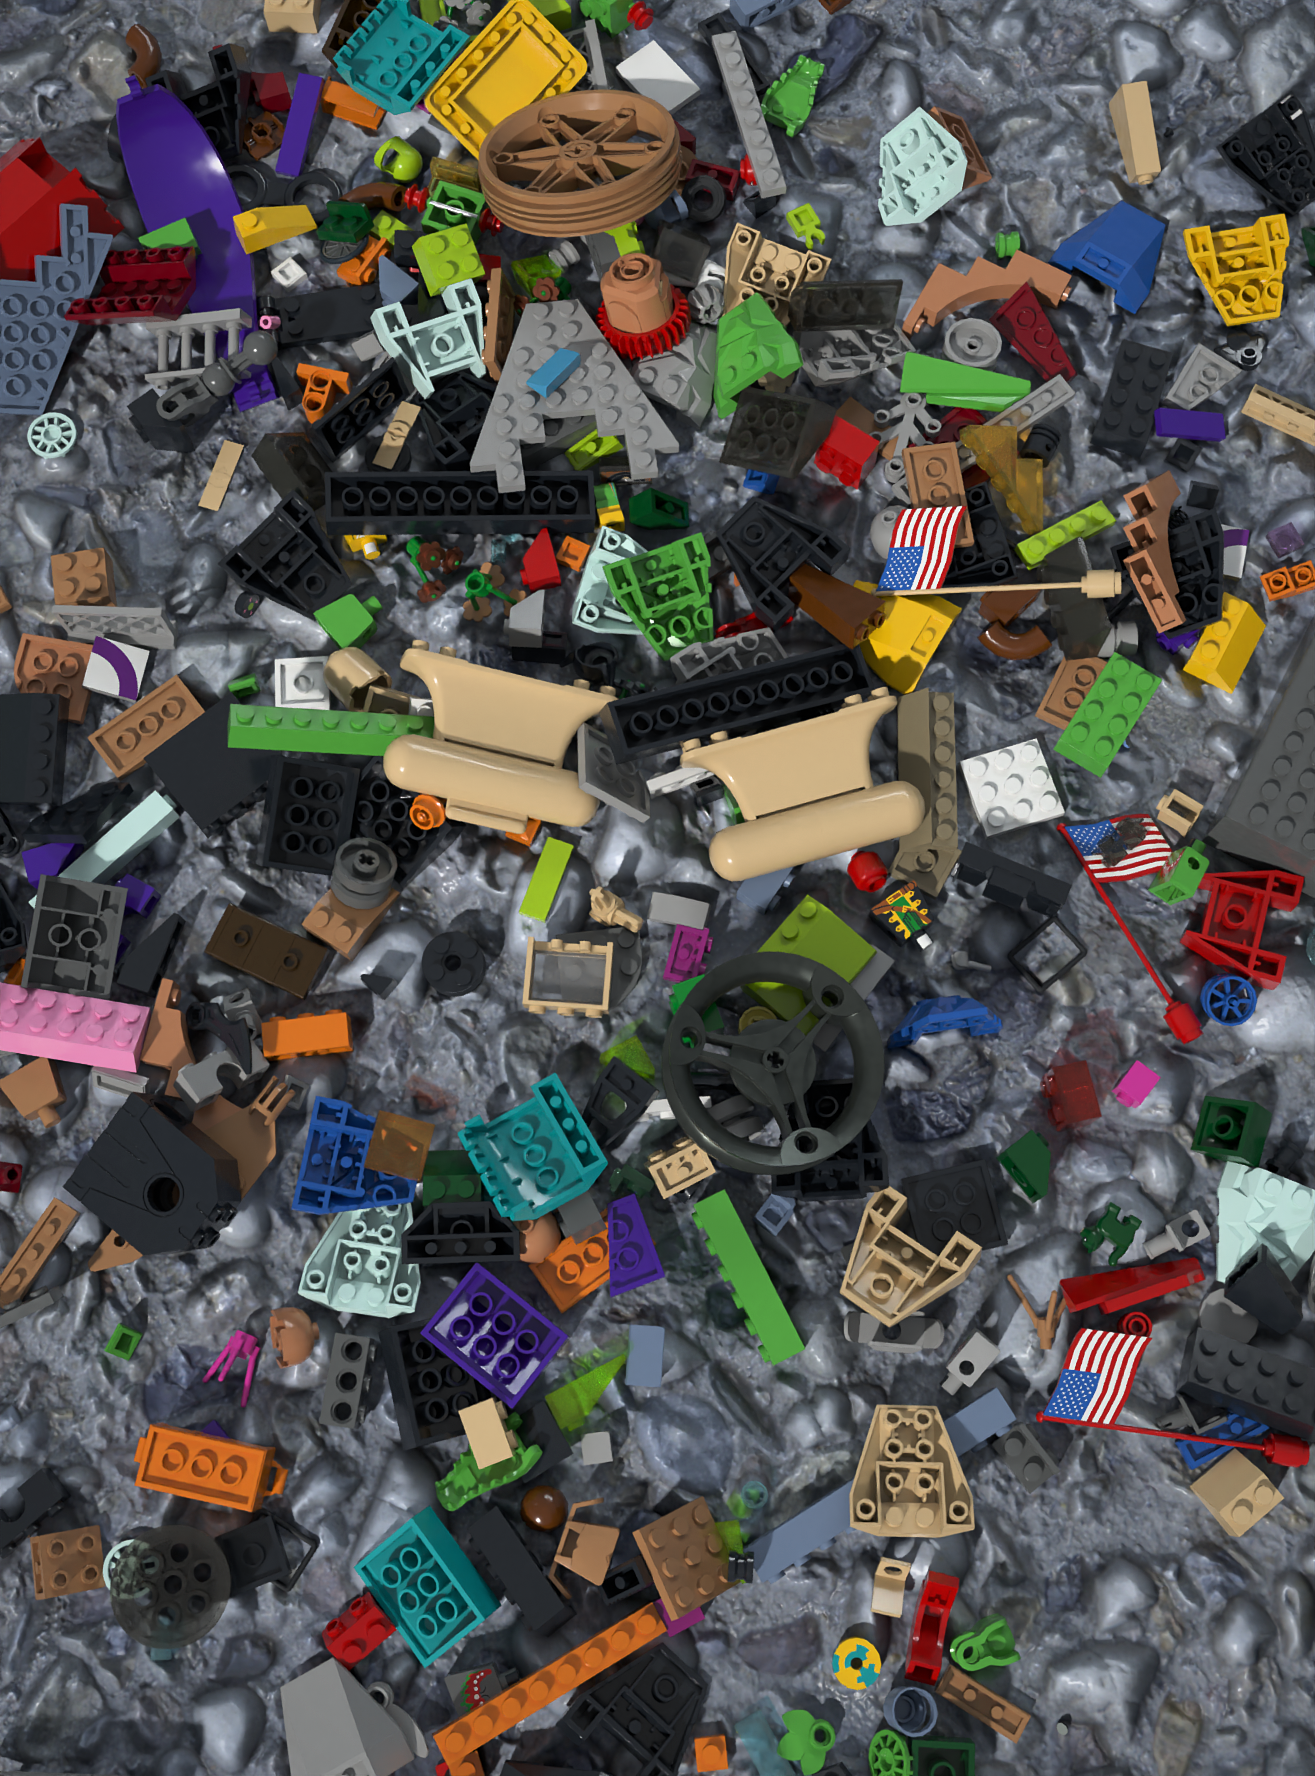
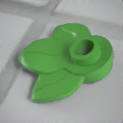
M791 1710L784 1713L782 1719L789 1732L779 1741L777 1754L786 1760H800L804 1775L818 1772L825 1763L826 1751L830 1750L835 1742L833 1726L826 1720H815L806 1710ZM818 1729L824 1734L821 1742L815 1739V1732Z

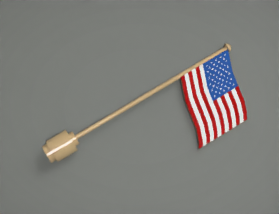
M956 506L902 509L892 532L884 572L877 589L875 588L871 591V595L877 597L1082 587V593H1087V598L1114 597L1115 594H1122L1121 572H1114V569L1087 570V576H1082L1081 582L942 588L952 562L958 527L968 507Z

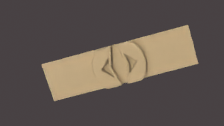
M404 401L401 402L392 423H390L387 429L388 431L383 437L384 440L375 456L374 464L392 469L421 407Z
M224 440L198 506L218 511L235 472L234 469L244 445Z

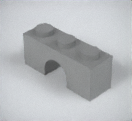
M251 1040V1074L244 1073L241 1064L229 1047L218 1054L217 1052H212L204 1057L202 1062L195 1065L189 1063L178 1071L179 1075L173 1086L191 1113L216 1101L223 1089L217 1076L228 1077L238 1089L263 1077L270 1064L253 1040Z

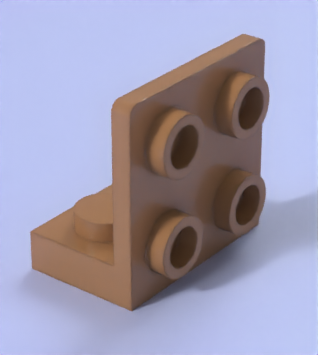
M99 1525L30 1537L36 1600L105 1587Z

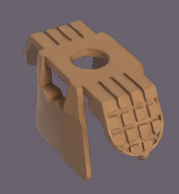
M603 1497L573 1503L548 1577L568 1600L572 1595L555 1574L559 1563L598 1586L603 1583L620 1529L608 1525L574 1520L577 1508L603 1503Z

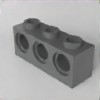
M335 1333L319 1424L359 1429L360 1423L364 1424L367 1414V1405H363L365 1393L370 1392L372 1385V1375H368L370 1363H375L378 1346L374 1345L373 1338ZM359 1343L362 1347V1354L358 1359L353 1360L350 1358L348 1350L352 1344ZM352 1372L357 1377V1384L353 1389L348 1390L343 1385V1379L346 1374ZM346 1402L351 1406L352 1413L347 1420H342L338 1416V1408Z

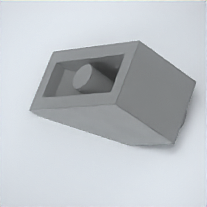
M538 590L511 607L510 618L504 620V635H509V646L542 648L545 590Z

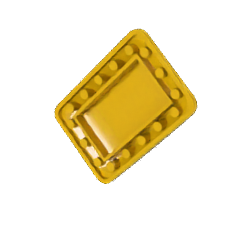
M510 0L428 90L424 98L425 107L479 161V151L482 142L499 122L527 105L552 96L569 93L585 75L587 62L529 0Z

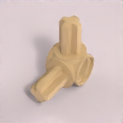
M600 886L590 890L592 909L589 915L593 919L607 927L619 924L634 933L642 928L643 919L626 910L625 903L618 896L604 890Z

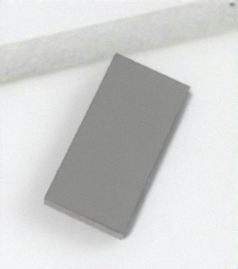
M93 1066L91 1069L94 1087L125 1097H129L131 1092L150 1094L149 1078L123 1070Z

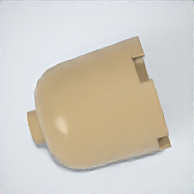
M345 647L333 652L328 657L323 670V679L327 687L344 707L352 712L363 711L369 687L372 683L387 688L392 686L391 676L367 653L357 647Z

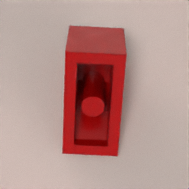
M547 528L541 529L523 557L524 569H520L523 585L528 584L531 593L561 586L560 573Z

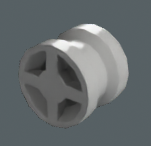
M567 240L560 244V248L549 252L552 264L562 274L569 270V266L580 262L577 250Z

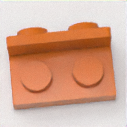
M369 235V241L365 249L355 258L342 263L336 270L338 277L354 286L372 283L379 270V257L384 255L389 259L391 256L388 239L382 237L378 241Z

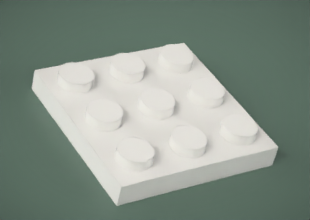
M1037 738L966 759L958 764L985 839L1058 818L1065 813Z

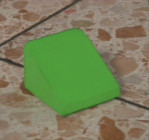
M255 673L231 680L228 684L229 690L237 699L261 691Z

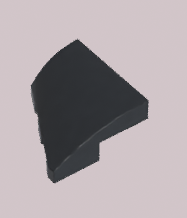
M545 1400L520 1415L522 1419L520 1425L521 1441L526 1449L537 1444L543 1452L534 1466L522 1476L524 1483L574 1454Z

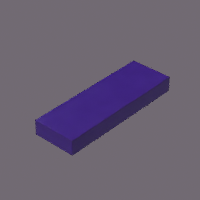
M1170 408L1154 410L1156 436L1217 442L1226 439L1222 413Z

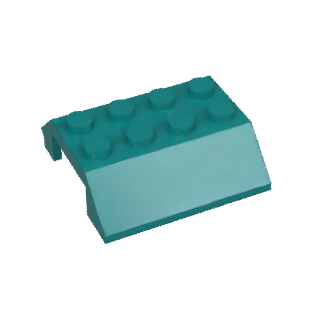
M381 0L376 6L379 11L374 9L361 24L363 28L359 27L346 42L349 47L343 45L333 57V60L337 63V72L356 93L391 114L397 115L413 110L471 38L468 34L451 24L442 32L416 17L411 12L409 0Z
M556 1072L530 1086L535 1095L534 1098L484 1124L479 1114L464 1122L466 1127L457 1134L465 1150L470 1151L468 1156L476 1171L483 1173L480 1178L489 1195L495 1196L493 1202L501 1217H510L512 1221L538 1219L588 1191L608 1165V1161Z

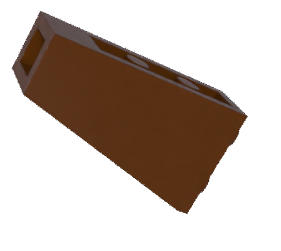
M804 564L790 576L788 598L848 648L854 649L859 643L864 642L876 628H880L886 618L884 600L807 564Z

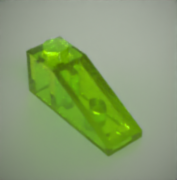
M624 1353L545 1396L560 1429L567 1427L570 1432L585 1424L583 1418L590 1414L627 1361Z

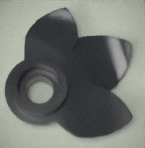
M1231 329L1227 333V344L1217 347L1213 351L1230 363H1237L1240 369L1252 371L1262 361V352L1266 348V341L1261 334L1249 336L1243 330Z

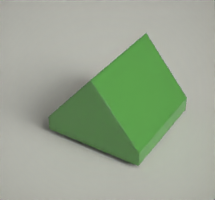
M118 1323L104 1351L129 1361L143 1334L123 1323Z

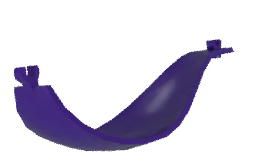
M135 75L125 78L131 92L117 99L116 119L118 136L131 188L146 230L150 233L186 218L202 251V254L197 255L196 290L186 304V307L190 314L240 308L251 316L252 328H243L239 332V353H241L246 337L250 333L258 331L254 257L253 252L246 255L236 235L233 216L244 213L233 182L206 131L191 110L174 93L159 84L142 89ZM218 331L215 340V354L218 359L222 357L228 361V331ZM252 364L246 369L251 373V378L241 379L242 383H235L232 390L240 413L280 398L267 365Z

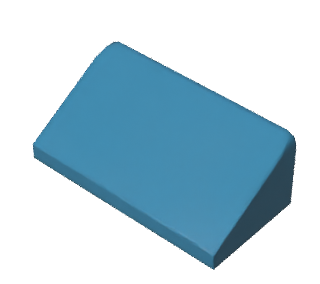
M560 348L526 381V384L547 399L580 366L581 355L575 351Z

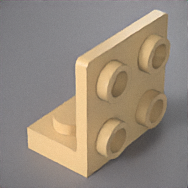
M688 1136L673 1142L674 1148L666 1152L660 1149L647 1156L649 1161L643 1163L645 1169L650 1172L663 1199L716 1172L707 1153L699 1148Z

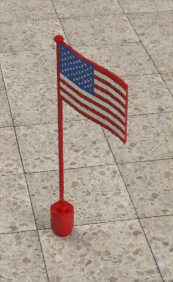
M1149 814L1124 815L1089 825L1067 826L1065 823H1059L1056 828L1057 831H1061L1169 1004L1165 1009L1167 1014L1163 1018L1177 1040H1181L1183 1045L1197 1039L1204 1033L1201 1030L1202 1024L1188 1003L1182 1004L1180 1001L1174 1003L1100 883L1128 881L1159 872L1172 853L1169 845Z
M1080 1328L1068 1348L1060 1377L1044 1411H1039L1036 1414V1420L1039 1423L1045 1420L1261 1450V1454L1263 1457H1266L1267 1463L1298 1468L1300 1465H1307L1310 1455L1308 1442L1296 1436L1269 1433L1267 1439L1264 1438L1262 1440V1444L1114 1424L1129 1396L1140 1358L1152 1340L1151 1337Z

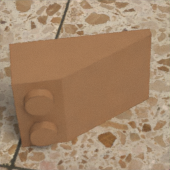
M330 888L313 907L303 921L302 926L308 933L353 962L400 893L392 888L388 899L380 906L372 909H356L345 905L337 899Z

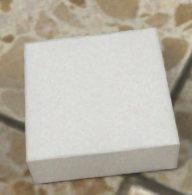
M291 257L271 271L275 280L288 293L308 278L307 273Z

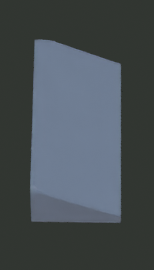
M629 1326L625 1385L661 1387L665 1327Z

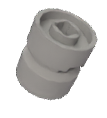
M1135 621L1117 622L1116 626L1110 622L1095 623L1092 633L1094 655L1096 657H1111L1116 652L1121 656H1135L1138 648V631Z

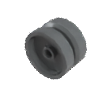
M355 838L341 845L336 854L334 869L331 875V889L336 898L345 905L356 909H372L383 904L391 893L393 879L397 870V860L394 853L384 843L372 838Z

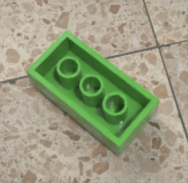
M1114 652L1053 750L1101 778L1162 679Z

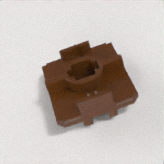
M267 111L255 119L249 117L248 123L245 125L243 149H246L249 155L256 161L260 160L282 144L285 132L283 124Z

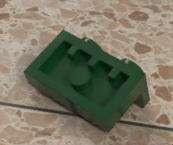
M328 201L326 207L330 217L324 220L323 224L316 230L319 240L358 243L374 227V223L365 203Z

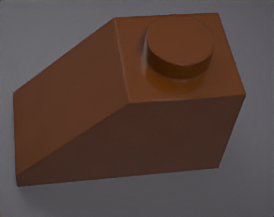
M1001 584V585H1021V584ZM1042 589L987 591L980 599L981 606L978 613L990 624L999 621L1007 629L1038 599Z

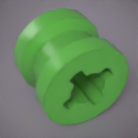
M1013 231L1008 235L1002 232L996 233L995 254L997 259H1003L1005 256L1013 257L1016 250L1020 251L1018 231Z

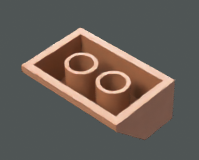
M934 106L927 113L962 144L968 162L962 190L989 181L992 176L963 117Z

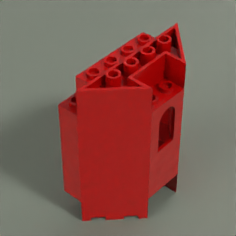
M40 137L35 140L29 138L26 141L21 139L0 158V279L35 282L34 257L36 255L61 257L59 205L61 203L88 206V233L111 234L114 238L125 228L118 219L106 210L107 205L95 190H91L86 186L81 173L76 167L71 172L68 171L48 154Z

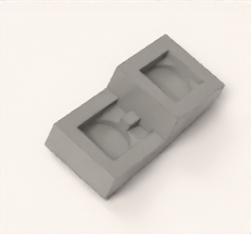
M653 892L647 919L652 922L676 926L680 924L704 930V927L707 925L711 905L685 897Z

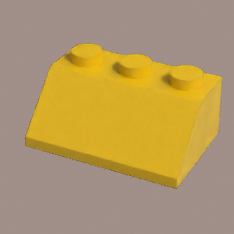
M1224 592L1223 621L1204 627L1183 671L1232 694L1266 625L1249 603Z

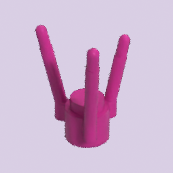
M237 1330L234 1337H230L226 1347L210 1367L202 1381L203 1383L209 1381L229 1353L230 1356L218 1377L219 1381L224 1380L236 1357L246 1360L247 1355H250L241 1400V1407L245 1408L250 1392L256 1357L261 1348L255 1346L258 1338Z

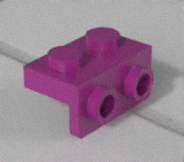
M677 924L663 979L680 983L702 974L705 975L707 964L702 963L704 953L710 954L714 939L709 937L710 928L704 927V930Z

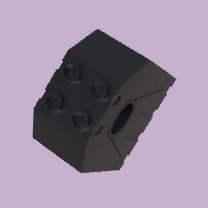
M131 1092L126 1102L109 1122L107 1128L101 1133L90 1151L76 1167L74 1173L63 1185L65 1190L78 1201H81L85 1207L143 1256L173 1254L206 1249L213 1246L220 1237L219 1231L236 1216L238 1212L236 1208L241 1203L237 1159L159 1095ZM177 1184L180 1191L179 1202L175 1206V1203L173 1202L172 1192L173 1188Z

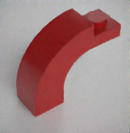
M929 1570L926 1580L923 1579L909 1636L905 1679L935 1686L942 1667L943 1643L947 1621L959 1589L958 1577Z

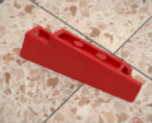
M1188 1258L1061 1279L1059 1285L1070 1313L1097 1304L1101 1315L1206 1279L1198 1259Z

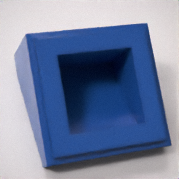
M750 463L743 486L751 490L773 495L781 473L773 463Z

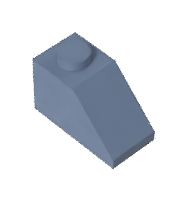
M381 255L379 257V288L383 299V306L400 302L401 305H416L418 303V282L384 255Z

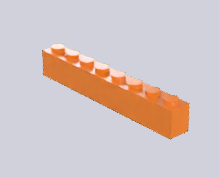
M652 1602L643 1604L434 1732L432 1736L448 1766L666 1632L667 1629Z

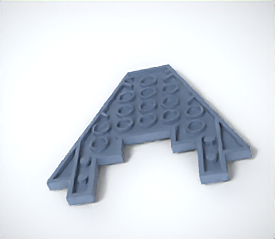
M63 203L59 205L61 257L36 255L34 257L35 282L0 279V414L43 415L79 325L76 322L66 321L64 315L74 300L90 298L113 240V235L88 233V206Z

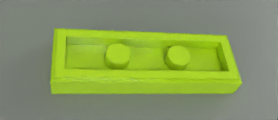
M551 837L547 838L521 904L519 914L544 923L546 922L573 853L574 845Z

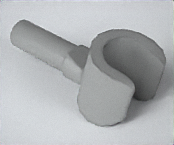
M965 951L955 952L951 956L952 966L955 970L969 968L985 972L991 971L990 965L968 961V953Z

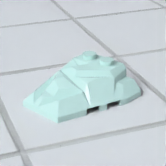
M1227 1161L1217 1186V1198H1219V1215L1217 1216L1219 1243H1216V1281L1225 1284V1278L1262 1243L1269 1248L1289 1280L1292 1281L1315 1251V1190L1261 1168L1253 1169L1243 1164Z

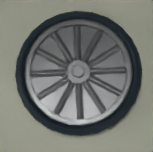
M367 233L358 243L324 240L320 247V257L328 264L347 262L358 256L365 249L369 241V234Z

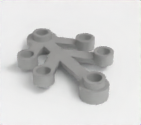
M905 393L901 397L899 405L888 411L878 410L874 414V424L879 428L888 426L889 421L904 415L902 422L882 433L875 431L869 434L871 437L880 440L878 450L882 448L883 444L898 437L893 459L885 465V478L889 482L896 483L905 477L901 452L903 448H907L909 438L916 447L933 445L932 442L924 439L913 424L915 416L925 427V433L928 437H937L941 432V423L936 419H932L925 410L926 398L922 393ZM879 417H885V418H886V419L883 420V421L878 420ZM934 426V427H936L937 429H936V430H930L929 427ZM892 467H898L899 469L893 470Z

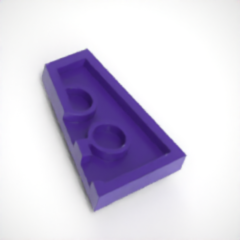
M635 1193L607 1204L610 1298L665 1277Z

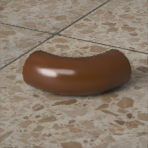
M134 24L126 35V44L136 52L137 58L135 63L128 69L129 76L135 75L141 88L144 89L148 87L145 78L160 72L162 53L157 39L141 24Z
M389 182L368 183L354 188L340 197L338 201L365 203L369 211L376 208L401 211L407 204L404 201L407 189L402 185Z
M996 621L977 636L981 644L994 655L1012 661L1031 659L1053 646L1037 625L1025 633L1015 634L1006 630L999 621Z

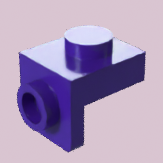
M1201 629L1170 640L1163 632L1158 633L1157 631L1155 637L1157 638L1158 645L1164 651H1169L1172 655H1175L1183 647L1186 649L1192 647L1199 640L1198 634Z

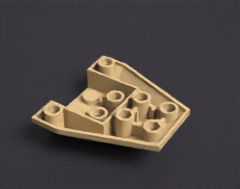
M737 223L727 246L723 295L725 304L722 316L758 292L774 311L776 319L787 327L822 285L832 259L809 250L806 254L762 238L760 231Z
M876 1405L849 1494L850 1527L876 1536L940 1538L974 1530L973 1496L937 1406Z

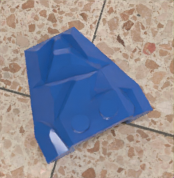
M960 995L920 1000L916 1002V1005L912 1006L905 1018L889 1036L887 1047L915 1045L924 1033L966 1027L970 1028L971 1036L999 1033L1003 1028V1023L990 1009L973 998H961Z
M316 1096L291 1210L324 1215L413 1203L424 1145L394 1128L389 1129L376 1121V1118L369 1114L366 1116L353 1109L352 1105L345 1101Z

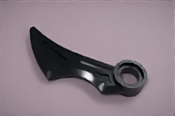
M192 1002L186 1011L188 1027L193 1030H209L232 1050L241 1064L244 1073L251 1074L252 1048L246 1019L241 1018L237 1021L227 1019L223 1015L219 1003ZM200 1010H201V1011H202V1018H201V1021L199 1022V1012H200Z

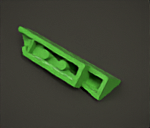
M907 352L904 360L900 392L926 393V403L1003 412L1011 407L1014 402L1030 394L1031 381Z

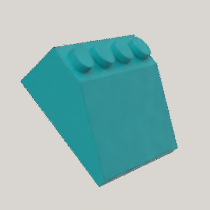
M430 1505L408 1520L354 1566L358 1575L424 1668L429 1666L502 1606Z

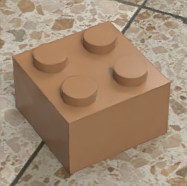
M104 547L51 555L55 605L117 607L113 561Z

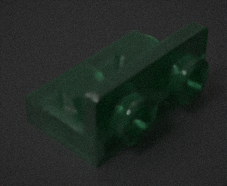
M627 1164L624 1165L622 1170L617 1167L608 1181L610 1183L609 1186H611V1195L616 1198L625 1184H627V1190L632 1194L635 1193L636 1197L640 1199L644 1195L651 1198L656 1190V1184L653 1180Z

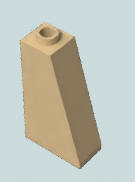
M1147 81L1122 84L1109 102V109L1129 184L1138 182V185H1146L1152 183L1161 172Z

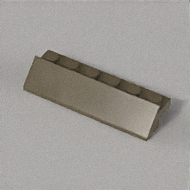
M928 687L897 697L898 781H906L919 790L924 799L926 811L923 823L918 830L899 837V852L918 853L927 852L928 849L956 850L958 848L954 693L929 692Z

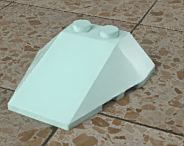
M918 107L880 140V167L883 170L882 178L879 179V186L882 188V198L878 199V207L886 226L921 223L962 191L968 162L962 144L921 107Z

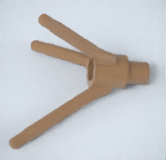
M1011 1274L1007 1275L1013 1290L1029 1314L1034 1327L1037 1328V1336L1040 1337V1348L1052 1349V1338H1055V1329L1067 1305L1065 1298H1062L1054 1314L1057 1291L1053 1290L1049 1300L1047 1316L1037 1317Z

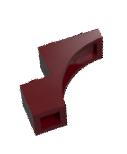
M222 45L214 46L213 50L218 47H221ZM251 71L249 98H255L257 107L262 105L264 112L267 111L271 114L290 109L292 100L283 71L277 73H256Z

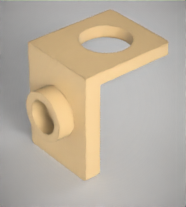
M886 1557L880 1558L874 1576L871 1612L901 1617L905 1580L910 1571L911 1563ZM885 1567H897L901 1569V1571H891L886 1569Z

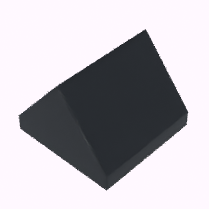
M758 190L744 199L743 203L757 219L776 206V197L771 196L761 199Z
M1191 480L1186 505L1207 510L1213 509L1219 492L1218 486Z
M715 775L689 785L698 807L723 798L722 785Z

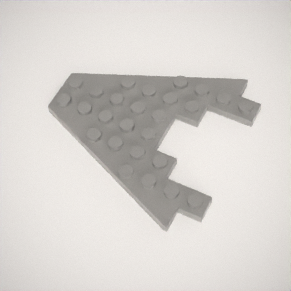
M578 299L526 304L470 461V471L472 473L496 470L499 493L525 491L520 445L545 442L543 423L545 419L595 415L598 437L624 435L631 480L657 478L656 454L679 452V443ZM560 348L579 353L581 355L580 366L547 399L526 384V381Z

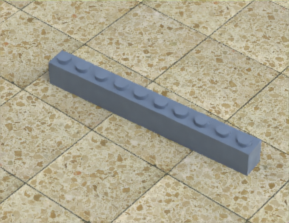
M995 1387L943 1419V1423L960 1463L963 1461L961 1457L963 1453L970 1449L973 1453L979 1451L988 1444L986 1439L996 1433L997 1437L1007 1433L1013 1428L1010 1423L1017 1418L998 1388ZM855 1476L742 1548L745 1553L747 1551L754 1552L753 1568L762 1583L767 1580L770 1584L778 1581L786 1575L784 1569L793 1563L796 1568L811 1559L809 1553L820 1547L821 1551L837 1542L835 1539L836 1535L844 1530L847 1535L856 1530L850 1527L849 1494Z

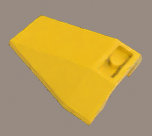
M856 580L853 586L871 594L873 589H877L878 584ZM930 594L877 596V598L885 601V621L864 642L859 643L866 664L886 685L904 695L914 692L923 677L926 666L962 611V608L939 596Z

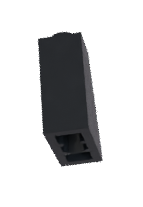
M1263 1243L1225 1278L1224 1297L1281 1335H1284L1291 1327L1296 1328L1302 1321V1298L1269 1248Z

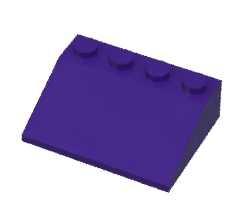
M478 1262L474 1264L420 1333L512 1409L571 1338Z

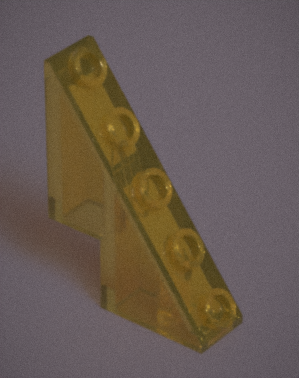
M968 425L961 429V442L965 447L971 449L976 456L975 460L978 466L990 476L992 486L1002 493L1007 500V507L1020 518L1024 531L1029 535L1043 531V459H1017V426Z

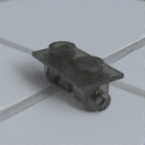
M1127 817L1121 820L1116 825L1117 829L1111 835H1107L1098 841V847L1091 854L1101 855L1103 857L1101 862L1107 868L1116 866L1128 854L1123 847L1124 844L1128 850H1133L1146 838L1147 829L1143 825H1139L1144 819Z

